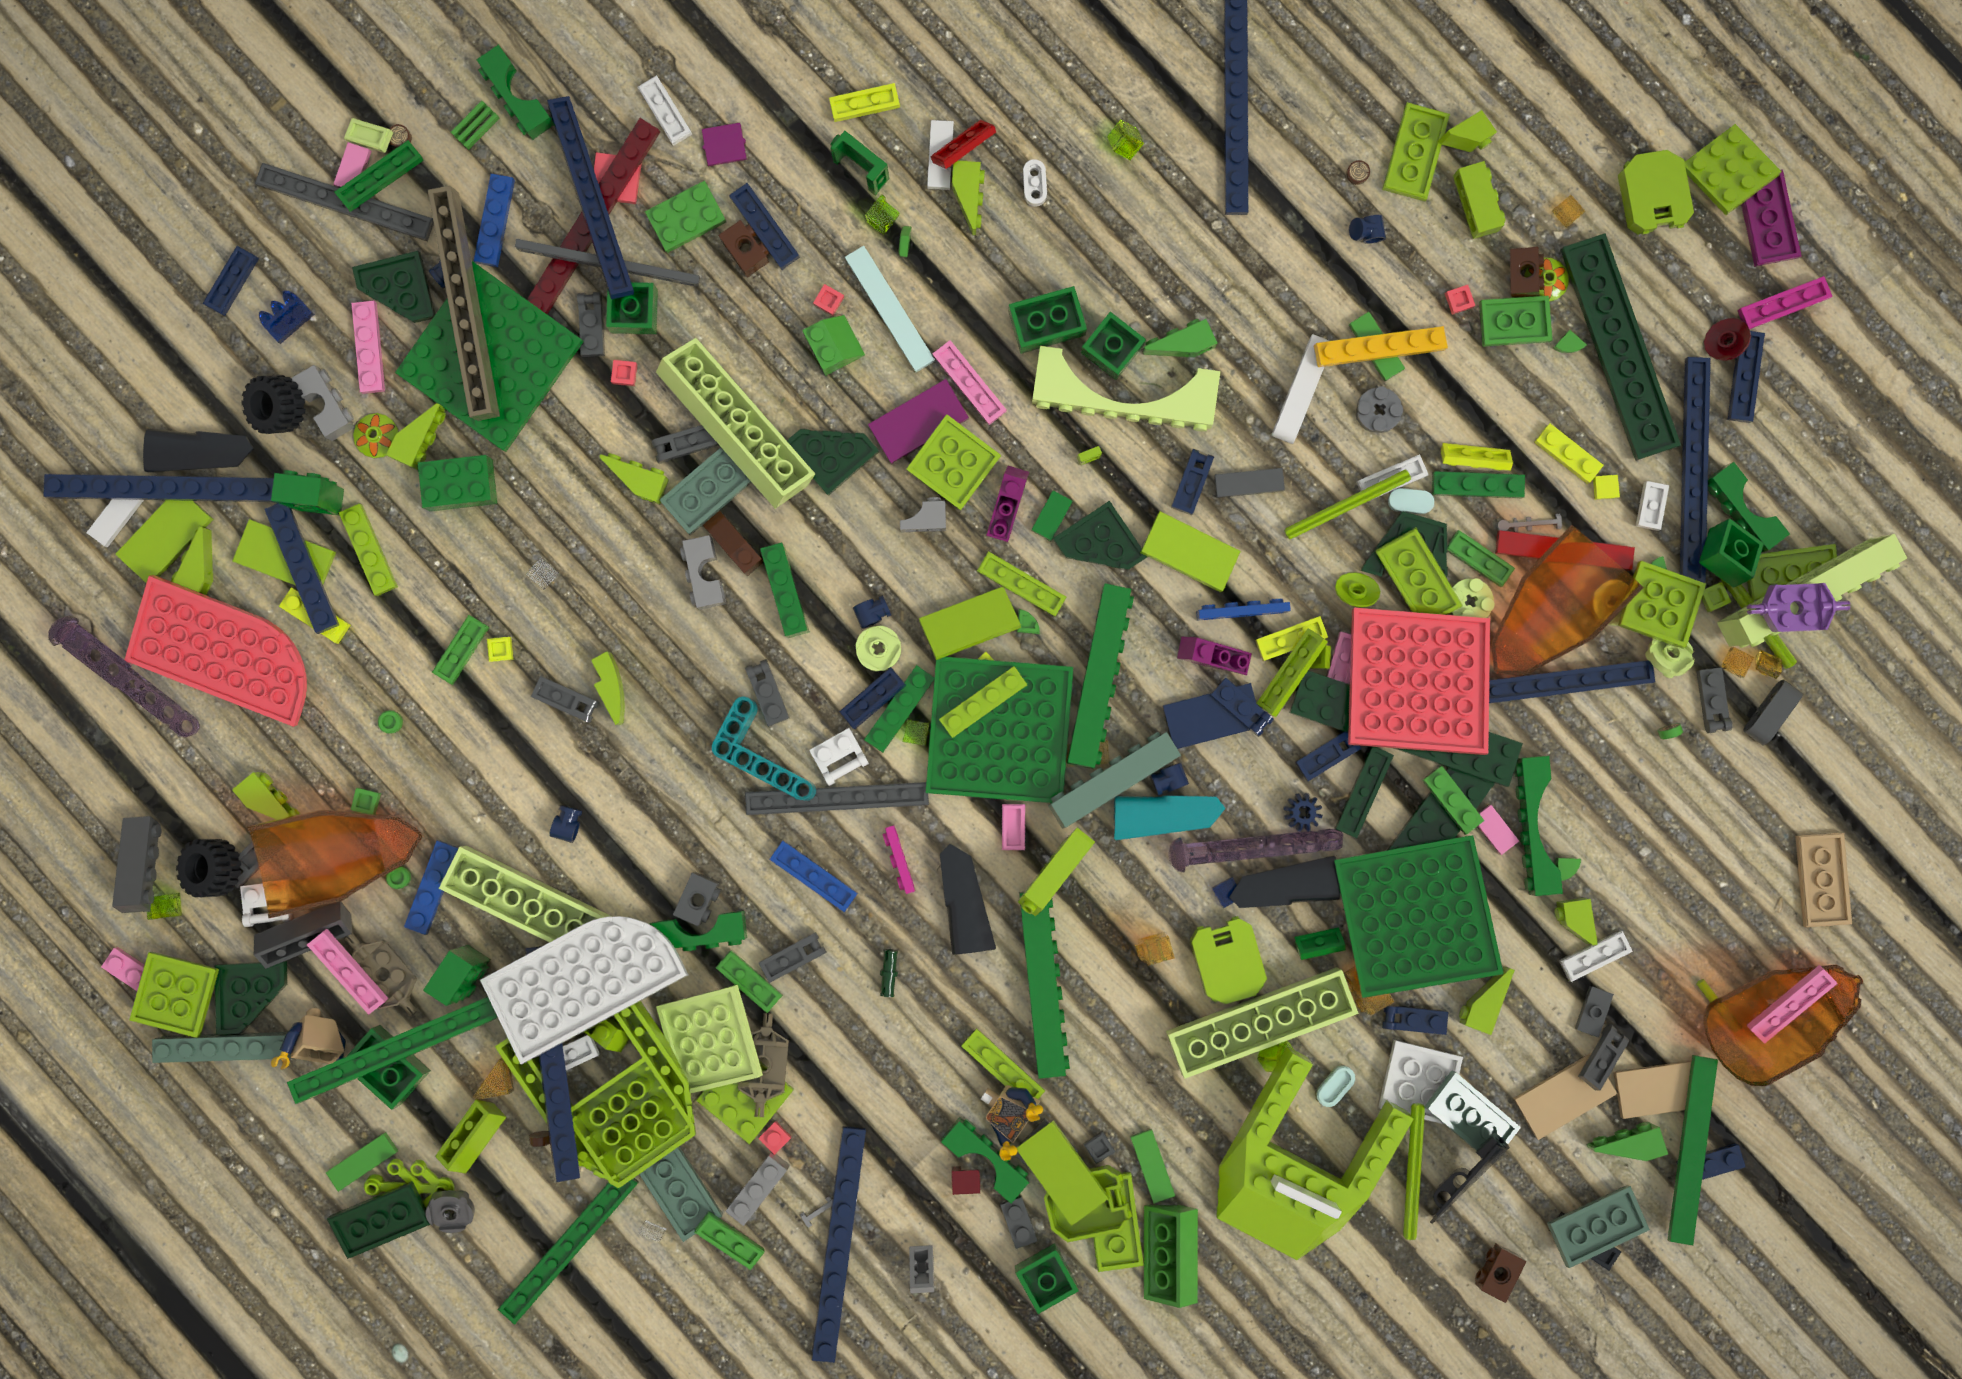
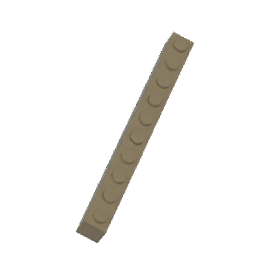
M451 186L428 190L469 417L477 421L500 417L459 192Z

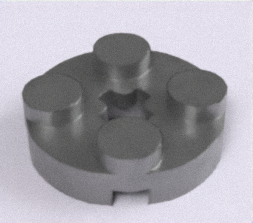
M1380 386L1366 391L1359 398L1356 417L1359 424L1365 430L1385 433L1398 424L1403 413V406L1399 397L1392 390ZM1375 405L1383 406V416L1374 413L1376 410Z
M438 1191L433 1193L428 1203L426 1218L432 1226L433 1223L439 1226V1230L442 1232L457 1233L463 1231L469 1223L471 1224L475 1207L466 1191ZM448 1209L453 1210V1211H454V1214H450L449 1211H445V1210H448Z

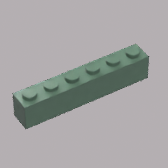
M1159 732L1154 733L1147 738L1148 743L1142 747L1138 743L1128 750L1129 755L1126 757L1117 756L1109 761L1110 767L1102 770L1100 767L1089 774L1091 778L1086 782H1083L1081 779L1071 785L1072 790L1064 794L1062 791L1051 798L1053 802L1048 807L1061 828L1070 826L1181 756L1168 733L1165 732L1161 735Z
M287 1032L206 1034L197 1038L188 1035L162 1036L152 1039V1063L273 1059L276 1056H280L282 1052L280 1047ZM288 1054L287 1057L289 1059H293L291 1058V1054Z

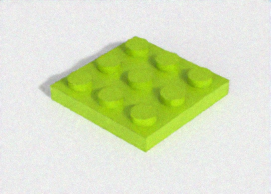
M1736 124L1685 161L1687 175L1725 215H1728L1777 178L1782 172Z
M946 414L906 470L956 508L962 510L1001 455Z
M1639 561L1618 626L1684 649L1687 647L1706 583L1644 561Z
M148 952L129 1020L196 1038L200 1037L219 969L156 952Z
M759 1060L761 1070L766 1071L768 1067ZM738 1082L704 1090L696 1101L750 1145L794 1088L785 1082V1093L766 1101L764 1117H754L756 1103L754 1099L738 1090Z

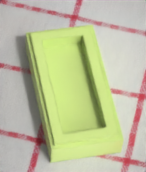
M352 118L344 139L350 143L386 153L393 132L390 129Z

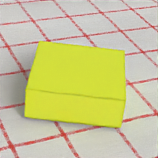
M1618 475L1595 476L1593 478L1595 500L1620 497Z
M511 637L487 639L489 662L513 660Z

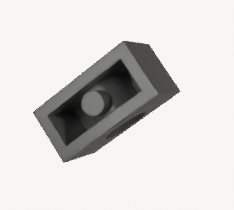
M692 872L673 915L696 926L701 925L702 922L706 923L712 911L709 910V906L712 901L716 902L721 892V889L718 888L720 882L698 872ZM696 893L704 897L702 906L696 905L693 901Z

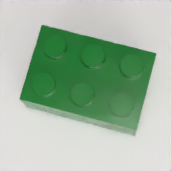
M1075 286L1008 305V312L1020 354L1040 349V346L1047 347L1086 336L1087 327Z
M479 455L418 462L422 508L432 512L498 504L493 459L489 456Z
M284 470L283 474L274 473L271 501L295 511L340 516L339 512L342 511L344 489L337 486V482L329 481L328 478L321 477L320 474L307 473L306 476L289 470Z
M470 945L449 950L423 991L445 1006L457 1003L460 1000L463 1001L466 997L470 998L477 988L474 984L478 978L482 979L488 972L490 967L487 965L491 959Z
M381 1025L373 1027L347 1056L393 1036ZM411 1055L362 1076L358 1080L386 1106L393 1110L405 1101L431 1070L417 1057Z

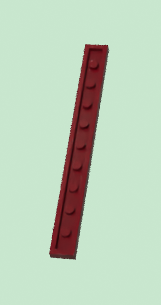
M639 118L599 183L609 215L660 134L658 128L642 118ZM583 212L580 213L560 245L561 248L587 252L592 244ZM552 258L527 300L548 314L579 263Z

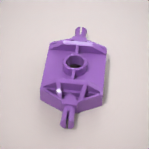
M1826 583L1770 585L1763 602L1757 605L1749 604L1747 609L1756 610H1748L1747 613L1749 615H1763L1772 632L1828 630L1835 612L1850 610V606H1841L1849 605L1850 602L1848 600L1835 601ZM1792 602L1797 603L1799 607L1796 614H1793L1790 610Z

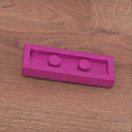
M895 825L886 827V833H883L886 847L891 846L893 855H890L893 869L898 868L900 874L899 877H896L900 890L905 889L906 894L914 892L915 887Z

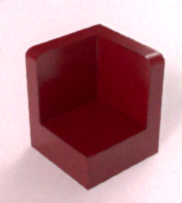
M961 1166L952 1167L953 1195L981 1194L980 1171L978 1169L961 1170Z

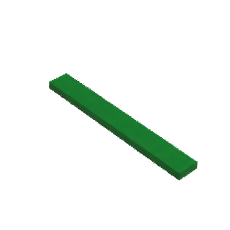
M1692 1055L1667 1238L1670 1242L1691 1246L1694 1244L1718 1059Z
M633 1178L620 1188L608 1182L497 1310L515 1325L635 1188L639 1181Z

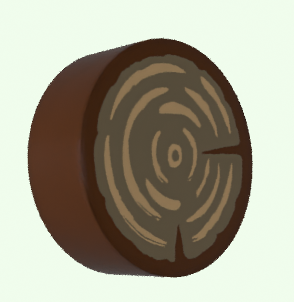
M396 124L390 127V130L393 132L390 144L393 147L397 148L407 140L411 143L412 135L405 126Z
M1362 160L1352 162L1346 172L1347 179L1355 185L1363 184L1370 176L1369 165Z

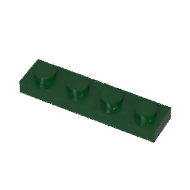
M1371 746L1335 826L1336 830L1353 838H1358L1394 757L1393 754Z

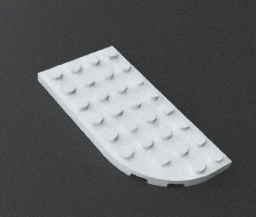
M617 916L599 918L583 924L480 981L520 1064H524L688 976V973L676 949L662 932L641 920Z

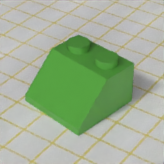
M845 315L823 319L802 330L825 376L865 356Z

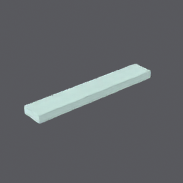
M865 246L847 255L845 260L915 373L935 362L929 349Z

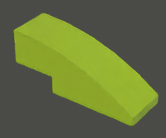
M607 651L591 660L601 678V681L595 683L594 686L615 725L620 726L624 723L625 713L623 684L612 653Z

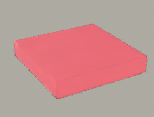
M596 152L594 172L598 184L616 155ZM639 165L618 198V202L636 204L641 165Z

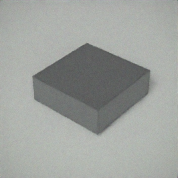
M1103 1131L1083 1143L1096 1164L1115 1153L1113 1146Z

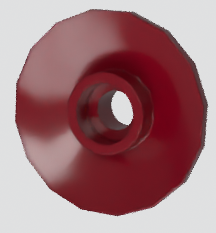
M1736 318L1721 320L1714 324L1706 333L1704 339L1705 350L1710 357L1716 360L1727 361L1741 355L1749 346L1751 339L1750 329L1745 322Z

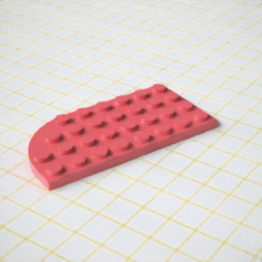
M150 575L148 577L124 661L293 727L298 725L306 698L307 677L299 651L283 630L269 620L158 576Z

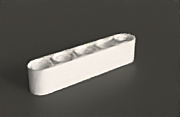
M1314 334L1311 335L1271 436L1290 444L1294 443L1324 367L1317 366L1314 345L1329 340Z

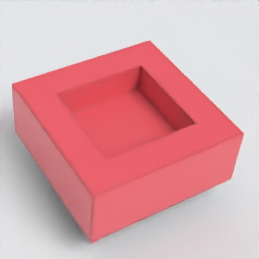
M824 284L813 305L834 316L844 299V295Z
M1468 285L1445 293L1452 315L1475 307Z
M613 360L611 383L635 386L638 364L630 361Z
M775 1121L758 1139L775 1155L791 1139V1136Z

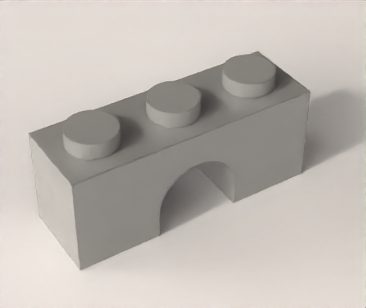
M313 365L292 377V382L298 384V389H301L303 392L301 397L309 403L317 398L324 399L325 406L323 411L313 418L324 437L333 441L355 428L352 422L354 416L347 407H343L340 402L343 398L336 388L333 389L329 382L332 380L327 371Z
M708 535L682 541L684 547L680 548L683 561H687L688 565L685 575L687 582L692 584L693 592H690L692 605H696L699 610L725 605L726 599L722 582L720 580L705 581L701 573L706 563L717 560L712 537Z
M770 1152L725 1212L744 1226L786 1173L790 1165L777 1154L774 1155Z

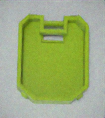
M1669 150L1638 154L1630 161H1627L1623 166V170L1618 174L1627 228L1637 235L1649 234L1657 226L1668 224L1669 229L1684 228V225L1693 215L1694 209L1684 159ZM1669 207V212L1654 213V209Z
M1238 916L1226 921V926L1212 930L1210 926L1197 927L1190 939L1204 993L1214 1002L1219 1001L1228 1004L1256 996L1267 980L1252 925L1243 921ZM1229 931L1228 934L1213 937V935ZM1232 938L1233 942L1219 946L1215 944V941Z
M1110 1165L1089 1169L1110 1197L1108 1199L1109 1207L1107 1201H1105L1072 1226L1046 1192L1044 1202L1051 1230L1067 1243L1121 1232L1129 1218L1132 1217L1129 1205L1124 1203L1120 1189L1123 1186L1122 1173ZM1111 1190L1115 1191L1118 1205H1114Z

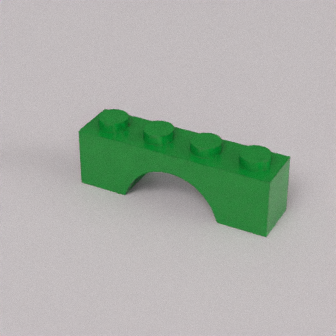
M499 44L476 59L481 66L478 71L485 81L490 79L494 84L490 88L497 98L503 97L506 101V104L503 106L511 118L514 115L517 117L519 122L516 125L523 135L528 133L532 140H534L554 126L553 121L537 99L522 100L512 95L511 81L517 70Z
M1735 462L1729 463L1708 478V492L1719 500L1722 510L1730 515L1735 523L1764 543L1762 552L1769 551L1790 535V533L1777 516L1763 518L1749 511L1743 499V490L1748 479Z
M781 542L761 548V554L785 637L792 638L809 633L785 545Z
M744 911L719 914L714 927L705 934H692L685 931L679 925L677 919L650 923L651 926L658 929L668 938L674 948H682V951L696 950L698 945H705V949L716 948L722 942H728V946L740 945L742 940L747 938Z
M959 1117L941 1138V1143L958 1158L969 1153L981 1154L988 1158L996 1171L993 1183L994 1189L1012 1204L1029 1184V1177H1027L1029 1173L1019 1164L1015 1166L1009 1160H1002L999 1155L1000 1150L998 1151L992 1146L994 1142L987 1135L983 1134L981 1136L975 1131L976 1126L967 1118L962 1120Z

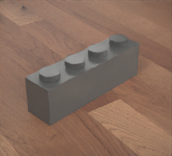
M151 816L123 818L112 903V907L121 913L149 912L151 903L154 901L153 882L157 877L155 864L156 859L159 857L158 838L161 836L162 829L160 823Z
M337 901L255 934L254 956L266 969L311 951L307 944L326 929L337 940L352 934L351 913L341 901Z

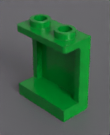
M845 130L841 135L838 134L834 137L830 144L833 162L838 165L844 156H847L868 172L866 175L868 190L876 196L890 179L888 164Z

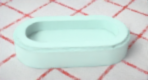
M1398 488L1389 494L1388 505L1396 512L1404 511L1413 514H1426L1434 507V497L1427 491Z
M1344 1065L1334 1068L1316 1090V1098L1319 1103L1325 1107L1335 1106L1355 1082L1354 1072Z

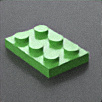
M705 180L645 211L666 253L726 223Z
M1549 296L1488 299L1479 302L1483 347L1547 343L1553 340Z

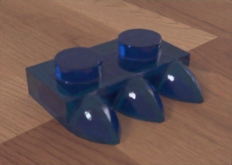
M283 291V300L286 305L278 301H271V309L274 316L265 311L259 312L261 324L279 344L284 342L315 315L300 297L290 291Z

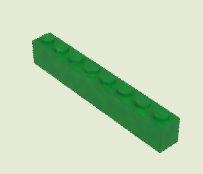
M1106 583L1103 585L1067 764L1094 769L1096 765H1100L1102 752L1099 751L1100 742H1105L1107 729H1103L1104 721L1109 720L1112 708L1108 706L1109 697H1114L1116 685L1112 684L1113 677L1119 674L1121 662H1117L1118 653H1123L1125 640L1121 639L1122 633L1127 631L1130 618L1126 617L1127 609H1132L1134 596L1130 595L1131 589Z
M1019 892L1020 898L1024 894V892ZM1052 898L1036 916L1025 912L1021 907L1038 1079L1066 1076V1069H1070L1069 1056L1064 1055L1063 1046H1067L1066 1032L1061 1031V1023H1065L1064 1009H1059L1058 1000H1063L1062 988L1057 986L1056 977H1060L1059 963H1054V954H1058L1057 940H1052L1051 931H1056L1054 917H1050L1049 908H1053Z

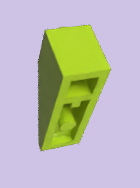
M1504 966V974L1493 976L1467 1001L1466 1005L1461 1007L1459 1023L1492 1035L1515 970Z

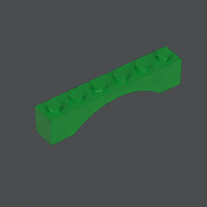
M1550 757L1518 758L1514 775L1518 780V786L1515 789L1516 798L1520 800L1518 820L1520 823L1522 822L1523 831L1520 832V842L1524 845L1525 855L1522 856V864L1527 872V877L1524 879L1525 889L1532 896L1563 894L1561 871L1545 852L1538 830L1540 800L1545 788L1552 779Z

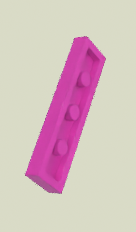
M1823 276L1742 307L1737 311L1741 321L1745 322L1749 329L1828 300L1833 296Z

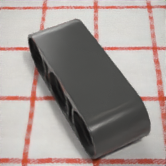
M1784 679L1780 680L1747 722L1743 732L1762 746L1766 745L1797 706L1803 693Z

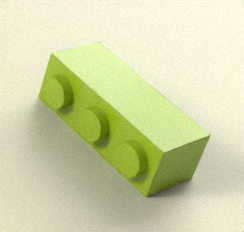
M1485 161L1459 168L1453 175L1472 238L1476 239L1499 232L1505 225V215L1498 205L1499 197L1497 190L1493 189L1491 183L1492 174L1490 169L1486 168Z
M476 1099L435 1157L447 1171L467 1173L506 1119V1116L494 1103Z

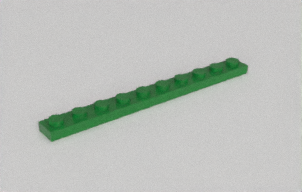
M486 997L288 1081L287 1084L295 1104H299L498 1019V1016L489 998Z

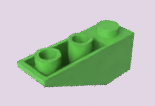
M1195 319L1180 331L1178 328L1167 332L1166 337L1160 340L1156 337L1147 341L1142 352L1143 355L1194 358L1214 349L1217 341L1207 319L1202 321Z
M1650 1122L1637 1124V1128L1632 1130H1618L1614 1132L1615 1135L1610 1137H1596L1593 1139V1142L1586 1144L1594 1152L1642 1161H1649L1668 1155L1660 1127L1652 1123L1650 1124Z

